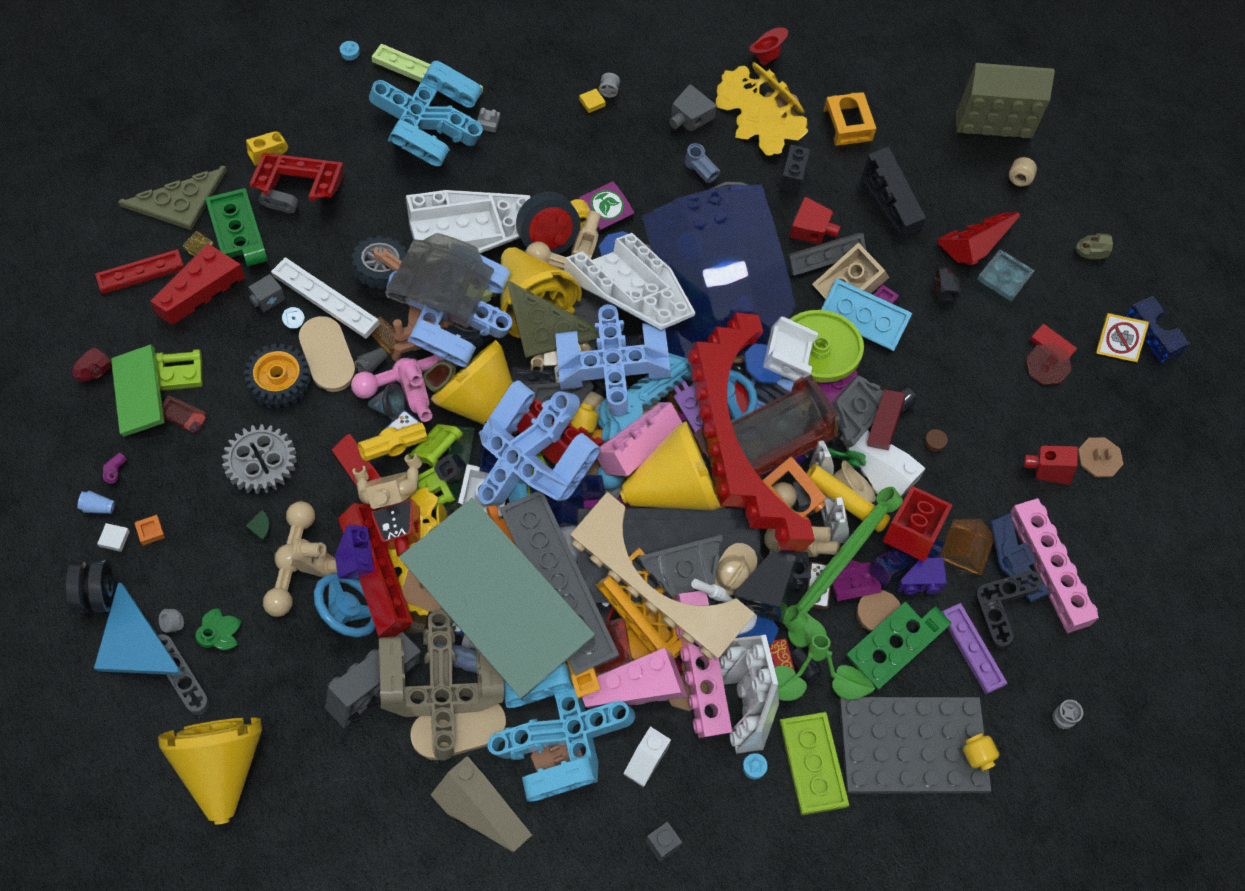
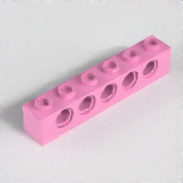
M1038 498L1015 505L1010 511L1013 525L1022 543H1027L1036 561L1034 567L1042 577L1043 584L1052 593L1048 596L1066 632L1070 633L1091 626L1099 618L1097 608L1091 603L1087 595L1086 586L1081 583L1075 565L1069 560L1067 549L1060 542L1056 527L1051 524L1045 506L1041 504ZM1041 542L1046 543L1048 547H1045ZM1051 561L1055 562L1058 565V567H1055L1051 563ZM1061 581L1065 582L1068 587H1065ZM1071 601L1075 602L1078 605V608L1075 607L1071 603Z
M702 591L681 593L673 597L675 601L684 604L709 606L707 594ZM676 627L677 636L681 638L682 642L680 656L682 661L685 662L687 670L684 673L686 685L690 687L689 705L691 709H694L695 719H693V728L695 733H698L699 738L732 732L719 659L715 660L712 658L709 660L700 652L701 647L687 642L681 636L683 632ZM697 658L704 661L705 666L703 670L697 668ZM702 681L709 686L707 694L703 693L700 689ZM706 705L713 709V716L711 718L705 715L704 709Z

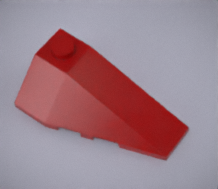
M1004 212L983 220V223L966 226V231L960 233L953 231L937 239L938 244L956 262L966 263V265L976 264L979 259L985 257L1019 218L1020 214L1019 212Z

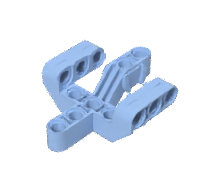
M455 245L434 287L402 271H395L389 277L387 283L388 293L422 310L408 338V342H412L424 350L434 353L456 365L467 367L476 347L460 338V335H454L441 329V326L438 325L440 320L461 322L466 328L469 325L479 330V334L482 336L490 334L497 338L504 337L512 326L510 315L501 311L498 307H493L475 296L472 298L452 296L461 277L500 294L503 292L511 275L510 270L464 246ZM399 281L403 286L397 287L393 282ZM441 283H448L451 288H445ZM413 291L421 292L422 296H415ZM437 300L441 302L442 306L438 307L432 301ZM476 312L483 313L485 318H479ZM428 318L432 320L433 324L424 321L423 319ZM496 322L503 323L505 328H499Z
M607 304L599 309V323H595L596 331L600 335V338H597L598 350L580 352L577 331L555 333L561 390L581 388L583 386L582 381L605 378L608 409L611 414L620 416L628 410L625 376L648 373L651 380L671 378L665 328L660 330L649 323H642L645 345L626 347L625 335L621 334L624 328L623 320H619L617 308Z
M515 381L511 384L491 416H489L483 430L479 432L482 445L498 458L478 490V498L481 503L503 504L520 478L529 486L557 501H564L573 494L598 457L601 448L586 435L580 433L572 440L553 470L542 462L536 454L551 443H556L560 440V436L579 409L580 401L577 395L567 392H556L550 400L543 402L541 405L543 409L537 419L533 418L531 421L532 426L514 438L511 434L516 432L518 423L524 414L529 412L528 408L535 398V393L521 381ZM567 399V404L564 407V401ZM554 417L555 421L554 425L552 426V419Z

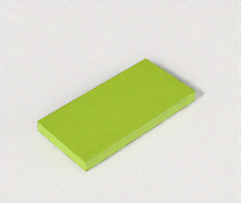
M827 713L780 719L779 723L801 815L849 807Z

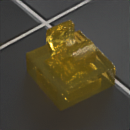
M195 231L183 244V248L188 253L196 256L207 244L214 245L210 239Z

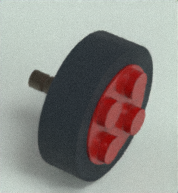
M542 192L532 196L521 206L516 218V229L526 247L534 242H543L549 247L551 253L560 254L575 242L580 231V217L574 206L565 196L556 192Z

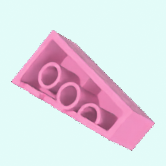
M662 402L657 404L600 446L601 451L597 460L606 475H630L645 461L678 424L682 423L672 403Z
M663 648L599 675L598 680L601 690L582 698L585 707L593 709L615 701H622L627 705H640L646 702L686 698L688 695L673 654L666 648Z

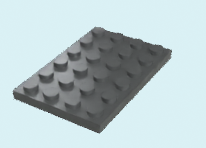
M840 697L839 710L846 794L991 792L989 769L982 771L980 767L972 768L963 752V747L966 745L965 740L981 733L984 735L980 697H862L856 700H846Z

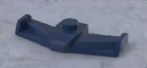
M1011 512L990 521L998 557L997 562L1002 572L1011 577L1032 571L1030 566L1036 564V561L1026 542L1018 546ZM1028 578V582L1022 585L1019 580L1020 591H1023V585L1030 584L1031 587H1035L1037 580L1033 581L1031 578ZM1042 582L1041 589L1037 593L1025 597L1030 602H1035L1052 593Z

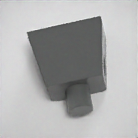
M690 84L673 102L672 118L669 120V123L674 129L683 125L687 130L693 131L715 118L717 105Z

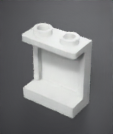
M780 317L771 328L763 367L801 384L811 374L812 366L808 365L812 343L817 339L818 333L790 319Z

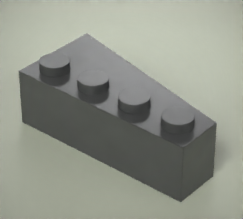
M401 632L396 637L403 638L404 674H406L419 662L421 651ZM379 649L369 652L365 660L361 663H354L347 670L346 674L342 677L334 678L328 685L325 709L343 728L350 723V716L356 711L361 714L367 708L366 705L374 695L378 698L380 697Z

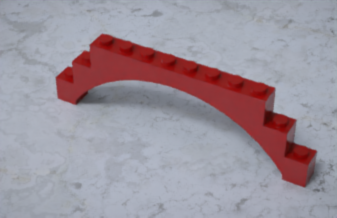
M736 312L728 322L727 328L716 327L709 336L708 343L697 341L688 353L692 380L696 388L695 395L700 407L699 414L704 426L703 433L708 445V456L712 463V475L715 477L716 494L719 497L721 506L746 508L745 514L750 528L775 529V538L778 541L780 550L805 551L815 541L810 519H804L790 509L761 480L743 453L730 420L727 384L731 366L736 355L746 346L755 344L763 333L759 315Z

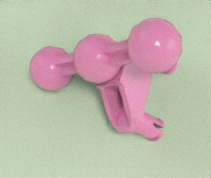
M436 354L418 361L416 359L401 358L396 361L392 370L377 375L367 371L360 372L352 379V391L357 397L366 399L374 396L378 391V387L398 381L401 383L411 410L418 414L421 421L427 422L432 418V412L429 409V399L422 372L427 371L436 362L444 358ZM441 365L438 367L441 370L447 371L445 366Z

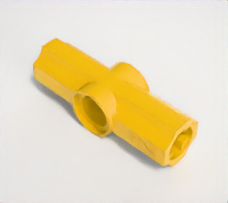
M420 422L400 429L388 427L379 436L359 442L358 449L361 458L365 461L386 454L397 456L404 452L406 447L426 441L427 434L424 425Z

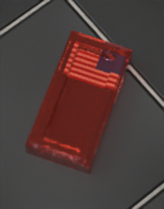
M169 395L162 404L164 419L194 433L198 431L207 418L206 412Z

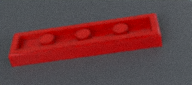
M177 249L95 273L101 293L105 294L181 271L184 265Z

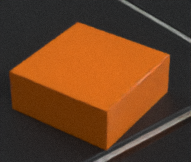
M157 515L135 522L142 545L165 538Z

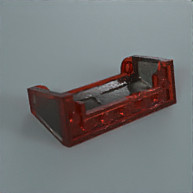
M809 375L805 378L797 379L793 383L792 392L731 423L743 453L758 476H761L779 467L788 458L793 457L794 459L816 448L818 441L826 443L837 437L839 414L812 375ZM702 427L693 436L716 487L715 477L712 475L711 459L708 456L707 440L703 433L704 427Z

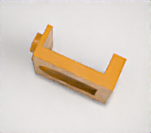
M864 92L827 97L824 112L829 111L836 131L834 137L836 146L873 141L876 126ZM858 107L864 124L846 126L841 110Z

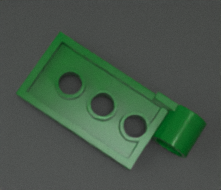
M246 188L205 198L220 251L230 258L244 254L247 267L267 262V256ZM228 209H236L232 214L226 213ZM233 225L241 226L237 230L230 229ZM238 241L246 242L243 246L235 245Z
M904 602L845 656L873 683L878 691L952 622L937 606L921 619ZM914 621L918 625V631L916 633L909 632L906 628L907 622ZM890 637H899L902 641L901 647H892L889 642ZM875 651H880L884 654L885 661L883 663H877L873 660V653Z

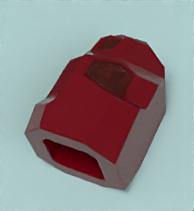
M90 349L75 363L72 369L73 377L78 382H87L91 379L100 378L112 367V362L98 349Z

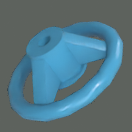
M730 370L727 384V402L729 413L734 418V420H731L733 428L746 423V417L750 416L751 412H755L758 400L757 391L752 382L740 372ZM737 381L744 385L749 395V404L743 414L734 394V386Z
M337 573L325 575L320 579L314 590L315 607L320 617L332 629L342 635L355 638L369 635L376 629L369 607L360 605L359 600L353 594L343 592L340 583L348 584L364 596L358 579L338 578ZM327 585H329L328 609L323 598V592ZM371 617L370 622L365 627L354 628L345 625L349 621Z

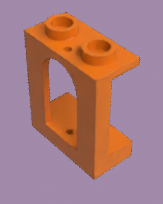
M790 457L762 481L789 507L772 486L790 472L811 498L810 507L804 512L796 513L804 519H809L807 515L814 510L817 513L826 505L824 501L827 497L793 457Z

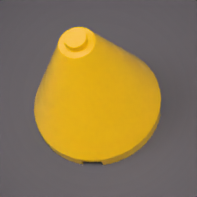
M516 247L508 248L503 252L501 265L511 272L508 281L572 314L575 312L573 305L576 300H581L582 291L572 274ZM506 284L503 292L500 293V310L512 318V326L508 333L520 338Z
M496 340L474 357L467 367L461 369L432 396L431 400L439 407L485 425L508 388L513 384L502 346Z
M687 422L678 424L623 483V490L620 491L624 504L629 503L632 507L707 511L721 508L715 487Z
M252 717L251 724H244L243 718L216 720L185 726L184 730L176 733L177 736H175L174 730L159 735V748L208 820L214 821L216 825L229 822V818L235 814L262 732L261 719Z

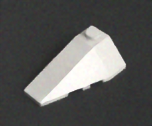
M866 431L858 442L850 448L847 446L842 434L840 440L848 451H857L866 455V465L860 466L861 472L864 477L868 478L872 484V489L877 495L886 487H894L903 497L910 490L911 486L918 482L925 470V467L909 454L892 444L889 450L868 447L869 431Z

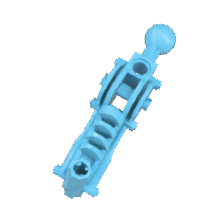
M668 353L671 378L651 380L647 374L646 378L638 381V384H633L627 390L628 410L625 414L620 416L611 414L608 409L607 398L600 403L597 409L599 414L598 424L602 428L601 439L604 440V443L640 418L643 414V409L652 407L653 403L661 400L660 397H665L668 395V392L673 391V386L681 385L682 378L693 381L688 358ZM601 466L596 472L597 482L606 490L618 488L624 480V476L606 475Z

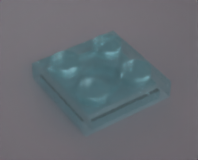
M1000 249L981 272L977 280L1012 302L1033 275L1034 270Z

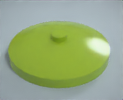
M809 310L799 313L790 319L818 333V337L811 347L808 365L812 366L811 374L806 378L807 380L834 382L848 377L857 369L863 356L864 343L859 330L850 320L842 315L826 310Z

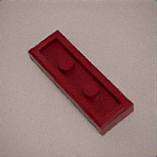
M884 390L867 441L868 447L889 450L906 398L905 393Z

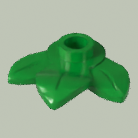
M831 448L828 449L831 457L843 461L846 460L854 468L866 465V455L860 452L849 450L846 453H841Z
M219 608L213 609L202 618V626L196 631V641L205 648L214 646L219 650L232 649L237 646V641L232 635L239 629L241 620L234 616L223 617ZM205 633H210V634H212V635L209 636V637H207V636H205L204 634H205Z

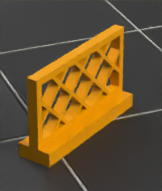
M640 548L636 549L629 556L631 563L637 556L645 555ZM644 568L643 571H637L639 575H643L642 578L647 582V576H650ZM609 575L595 585L650 653L663 648L669 650V647L678 639L675 627L674 629L671 628V638L667 642L664 641L660 636L661 627L669 626L666 623H661V614L658 611L656 612V623L649 622L646 619V609H648L644 605L646 601L641 599V604H634L631 600V594L626 590L628 586H619ZM659 585L655 589L661 594H666Z

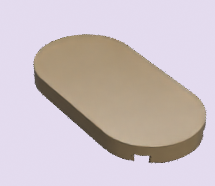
M315 317L305 322L300 329L299 340L315 384L330 392L344 390L351 384L356 370L340 325L329 317Z
M499 704L481 712L454 714L455 750L453 756L487 747L488 740L493 734L505 730L506 717ZM419 716L411 728L410 735L413 748L427 759L439 760L434 756L432 750L431 716ZM439 720L437 721V723L440 725H446L448 724V721ZM446 742L438 744L441 748H448L450 746Z

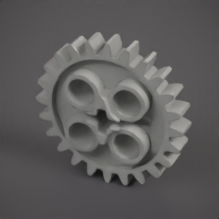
M261 424L259 430H256L254 425H252L250 432L244 428V435L241 436L236 433L237 440L228 441L231 447L224 448L227 455L222 456L225 462L222 465L224 470H226L227 478H230L233 485L237 483L239 490L245 486L247 493L252 488L255 489L256 494H259L260 488H264V491L268 493V487L272 486L276 490V483L279 482L284 485L283 477L291 478L289 471H295L294 464L292 463L297 462L296 456H294L297 453L293 447L292 440H289L287 434L282 435L281 429H277L274 432L273 427L270 425L265 430L263 424ZM269 443L267 447H261L263 444ZM251 444L255 445L261 459L264 461V464L267 470L269 471L268 474H265L264 470L262 469L259 460L256 458L255 453L250 446ZM249 453L246 457H241L242 454ZM279 461L277 464L271 465V462ZM252 471H258V473L250 475Z

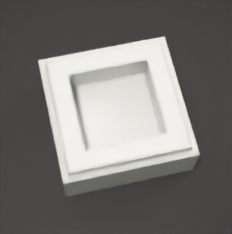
M106 523L97 544L102 548L122 552L130 531L128 528Z

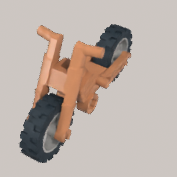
M376 236V238L368 237L365 241H360L359 246H355L354 253H352V270L355 277L359 278L362 284H368L371 288L379 287V289H384V287H387L389 277L395 271L405 272L433 287L439 278L431 277L427 281L421 279L408 266L406 248L401 246L399 241H393L392 238L387 236L386 238H382V236ZM399 281L393 282L397 287L403 286ZM413 291L415 296H422L421 292ZM437 300L432 301L434 305L442 306L441 302L438 303ZM408 304L410 307L408 327L403 328L402 322L399 319L393 321L394 338L404 341L394 345L392 355L394 361L400 360L404 352L422 349V347L407 340L422 310ZM476 312L479 318H485L483 313ZM428 318L423 319L424 321L433 324L432 320ZM440 320L438 324L441 326V329L454 335H460V338L478 348L482 347L484 343H489L491 337H494L490 334L482 336L479 334V330L469 325L466 328L461 322Z

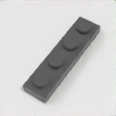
M853 234L788 254L790 274L794 276L836 263L857 243H860L866 250L864 234Z

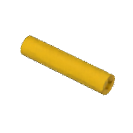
M812 465L806 472L809 478L827 497L833 501L836 498L842 497L845 509L861 521H864L876 507L819 465ZM886 514L874 530L881 532L889 523L890 516Z

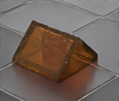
M953 519L939 558L982 575L994 542L993 534L981 519Z

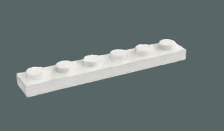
M284 258L271 271L275 278L366 339L380 325L377 318L287 258Z

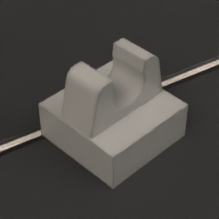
M481 108L477 122L481 124L483 130L496 132L500 120V112Z

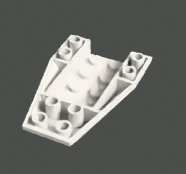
M453 190L406 195L409 226L419 260L424 264L445 262L455 245L464 246L479 254L520 239L516 229V218L521 206L530 198V195Z

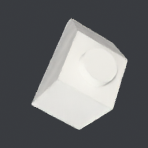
M650 727L623 774L644 787L669 748L671 739Z

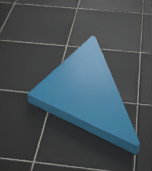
M118 583L94 669L102 672L181 675V669L177 666L173 657L127 591V588L122 583Z

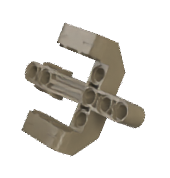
M437 609L430 613L428 629L423 631V643L427 645L428 651L424 657V663H429L430 685L405 687L403 638L383 637L379 638L381 709L404 717L431 716L433 754L439 760H447L453 756L455 750L454 714L481 712L503 702L504 679L475 647L478 683L452 684V662H456V654L452 647V644L455 643V630L450 628V617L444 610ZM440 622L444 625L436 626L434 623ZM443 644L445 646L442 648H438L435 645ZM463 696H468L471 698V700L463 701L460 698ZM442 697L447 699V701L441 703L436 699ZM421 699L423 702L415 704L412 700ZM446 720L448 724L440 725L437 721ZM446 742L450 746L448 748H441L438 744Z

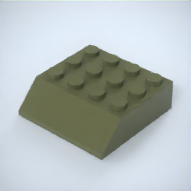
M975 63L955 114L956 132L1032 138L1050 102L1054 69Z

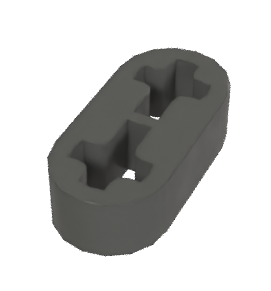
M272 190L269 195L261 192L259 196V202L265 207L287 213H294L299 204L298 199L293 195Z

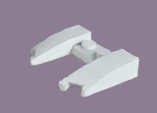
M818 441L809 468L817 464L833 475L834 465L832 457L824 441ZM827 497L824 501L826 505L821 509V514L825 527H830L831 529L830 541L845 543L849 537V527L843 498H836L834 502Z

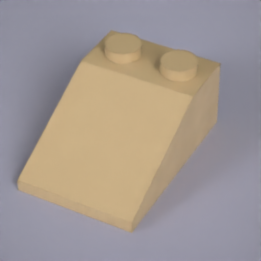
M857 243L812 285L825 299H827L836 278L871 294L889 276L861 244Z

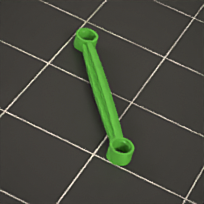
M886 487L878 493L876 497L878 504L848 538L835 557L831 559L799 603L786 608L783 624L790 632H797L806 625L808 620L806 613L843 571L886 513L893 512L901 506L903 499L894 487Z

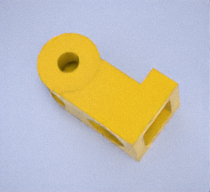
M271 132L246 140L247 154L255 166L258 165L263 153L282 155L288 149L286 141L279 132Z

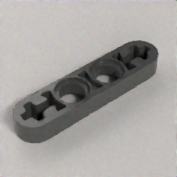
M164 634L157 635L161 642L166 644L165 647L173 657V660L177 659L180 661L179 668L182 674H166L192 714L201 715L205 713L209 707L208 697L171 638ZM190 678L192 680L191 686L186 690L180 689V681ZM193 693L196 695L198 700H201V706L198 708L194 705V701L190 697V695Z

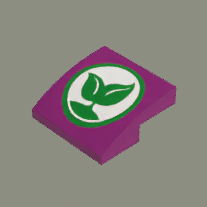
M613 181L578 198L584 200L591 211L601 214L597 227L598 232L634 214L629 202Z

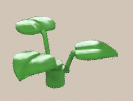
M806 613L807 623L801 630L797 632H790L788 630L790 642L799 648L808 646L809 654L797 674L788 666H777L774 668L778 681L779 700H796L805 693L807 684L799 677L803 674L811 659L821 661L827 658L830 674L835 678L832 682V688L841 698L856 700L874 691L873 683L854 667L842 665L837 668L835 673L831 658L832 652L828 651L831 644L830 639L826 636L824 627L808 613Z

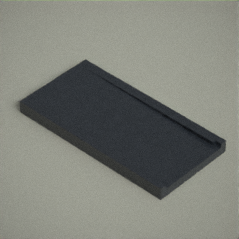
M669 508L625 509L623 519V538L628 556L638 548L644 554H649L722 535L723 539L718 552L719 559L729 546L735 543H744L755 551L757 567L761 564L760 529L750 528L745 514L746 508H718L714 511ZM576 509V527L592 509ZM577 550V566L594 602L609 603L595 586L608 575L609 570L603 565L600 568L589 559L591 555L585 550L583 552ZM636 557L632 560V564L636 571H643V566L637 561ZM647 576V583L653 589H657L658 584L651 576ZM621 580L618 583L619 586H627ZM707 594L708 601H717L713 598H710ZM631 595L633 602H641L642 598L640 596L635 598ZM729 595L732 599H735V595Z

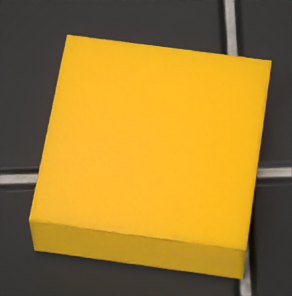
M597 89L579 95V100L588 113L605 107L606 102Z

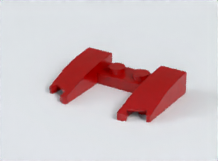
M263 153L250 181V187L260 189L263 194L269 195L282 174L316 178L309 194V201L316 200V198H330L335 194L343 179V163Z

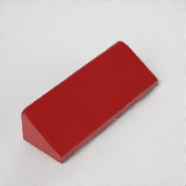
M350 434L346 435L332 449V452L356 486L357 481L352 472L354 468L359 473L363 470L362 466H365L369 475L367 481L381 478L371 463L361 458L358 445Z

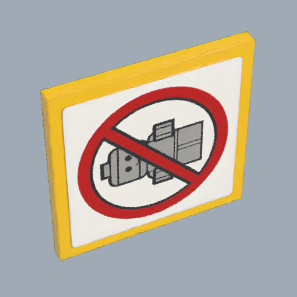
M1107 313L1096 353L1138 362L1149 322Z

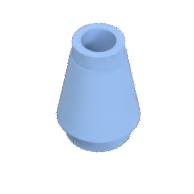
M82 491L77 508L82 510L83 513L112 514L115 501L92 491Z

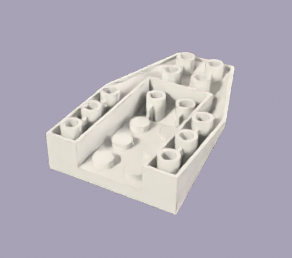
M633 233L617 238L614 251L591 260L582 251L565 259L564 271L572 274L581 288L660 330L695 315V311L672 269Z
M766 635L734 638L732 643L719 657L723 684L738 683L737 693L743 702V718L730 733V741L732 746H735L737 754L764 749L779 706L778 681Z

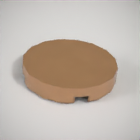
M881 590V593L863 596L856 608L857 619L860 625L871 633L901 604L893 594Z

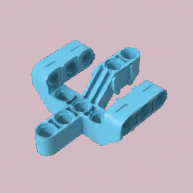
M433 61L413 97L383 80L375 81L369 94L370 102L400 119L392 130L388 141L401 146L402 149L407 150L431 165L441 166L450 149L445 143L436 139V136H431L420 129L437 130L439 134L443 132L453 138V142L460 141L468 146L475 145L483 131L481 124L470 116L463 114L450 105L447 107H429L437 91L469 108L475 105L482 92V88L478 83L442 62Z
M566 663L560 666L522 700L504 681V700L507 708L519 707L555 695L560 720L538 721L537 719L529 720V723L505 728L504 731L493 734L488 740V749L492 754L503 759L512 758L514 760L524 759L525 754L537 751L538 754L544 752V747L567 745L570 762L565 760L561 762V765L548 769L540 768L538 772L522 777L526 799L529 802L538 801L598 782L599 762L593 738L628 727L635 719L634 710L622 701H615L586 711L583 698H577L570 676L569 665ZM571 701H575L574 708L568 711V704ZM626 709L625 716L622 719H618V712ZM603 716L602 724L596 727V719ZM580 723L581 728L579 732L573 734V727ZM527 733V741L521 744V737ZM505 741V748L499 751V744ZM586 746L585 755L579 757V749Z

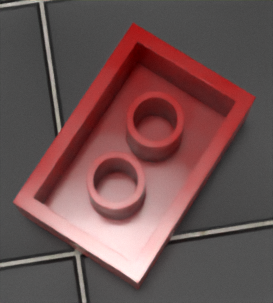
M911 486L883 542L925 562L952 508V504Z

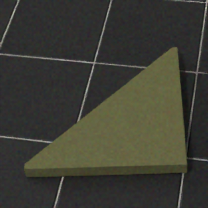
M220 166L218 170L205 171L193 175L190 179L181 182L178 180L164 185L163 188L154 191L151 189L136 194V197L127 200L121 199L118 203L121 207L192 230L207 205L205 198L213 195L227 169L226 166Z
M511 281L507 282L525 357L556 350L555 333L577 331L578 344L600 338L593 324Z

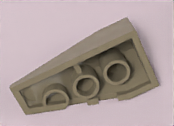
M468 756L451 769L431 793L432 798L447 815L465 823L468 827L484 834L513 853L532 837L530 831Z

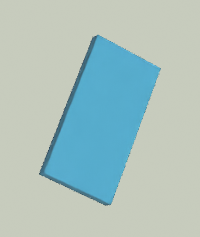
M837 278L821 309L842 315L857 327L862 337L892 351L895 350L912 315L911 312Z

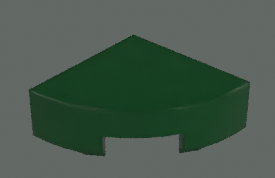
M261 510L246 527L263 542L269 535L270 523L266 513Z

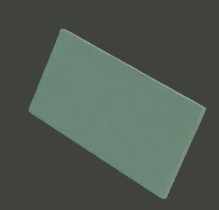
M473 497L399 556L404 565L521 700L595 637L594 632Z

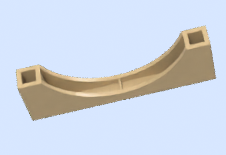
M607 492L570 534L573 540L571 544L580 552L585 550L591 555L589 559L599 568L602 565L609 570L607 574L614 581L619 583L621 580L628 586L626 590L635 598L640 596L646 601L644 605L653 613L658 611L664 616L663 621L669 627L680 629L683 632L681 636L690 644L695 642L701 647L700 652L706 658L718 660L755 613L737 598L718 605L696 606L677 602L653 589L636 571L627 554L623 538L625 506Z

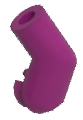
M120 452L103 465V479L107 483L111 484L118 480V468L127 461Z

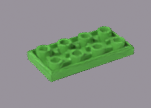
M148 345L111 358L120 434L127 436L164 423L155 348L152 345Z

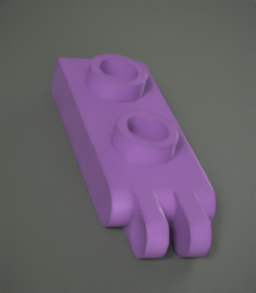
M684 380L681 382L684 388L683 391L679 389L678 385L673 386L677 393L674 395V398L697 437L704 435V426L699 414L700 407L695 395L696 390L693 385L688 387Z

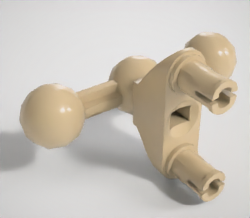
M589 211L586 223L583 224L575 239L571 255L583 251L590 259L592 258L599 236L597 227L601 217L600 213ZM543 242L531 243L525 250V252L564 269L566 257L551 253L549 247Z
M776 483L773 488L791 508L797 500L795 488L789 483ZM812 526L815 541L805 551H790L808 552L809 557H817L819 554L836 555L840 550L839 541H830V527ZM767 529L764 535L766 547L770 550V553L773 550L779 552L778 541L775 538V529Z
M295 502L286 511V520L291 526L287 544L281 546L275 553V564L280 569L275 588L270 589L263 598V607L271 616H284L293 605V598L288 592L292 572L299 570L320 577L337 573L335 558L326 553L325 544L321 542L310 543L305 539H301L303 530L310 527L315 520V511L306 502Z

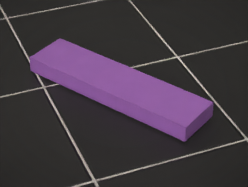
M960 603L941 611L952 622L947 629L985 695L1008 684L962 604Z

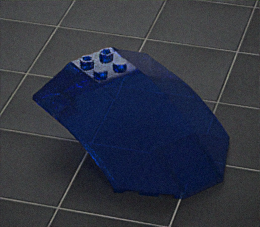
M762 184L724 185L679 197L643 215L642 221L651 251L672 269L695 311L693 317L672 325L675 340L683 342L692 348L697 341L708 343V338L716 327L727 328L728 322L738 312L759 315L763 333L755 344L768 345L772 326L780 317L788 319L796 305L780 241ZM752 345L746 346L736 356L744 355Z

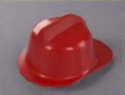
M775 28L767 31L749 47V50L755 53L761 65H766L779 57L781 43L788 37L789 32L785 28Z

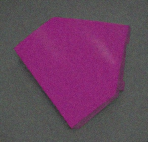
M851 559L831 584L837 601L881 593V584L875 572L871 570V563L869 562L859 563Z

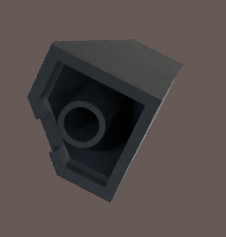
M773 550L736 590L735 599L737 598L745 606H750L754 610L755 615L783 623L797 565L796 556L785 550H780L779 552Z

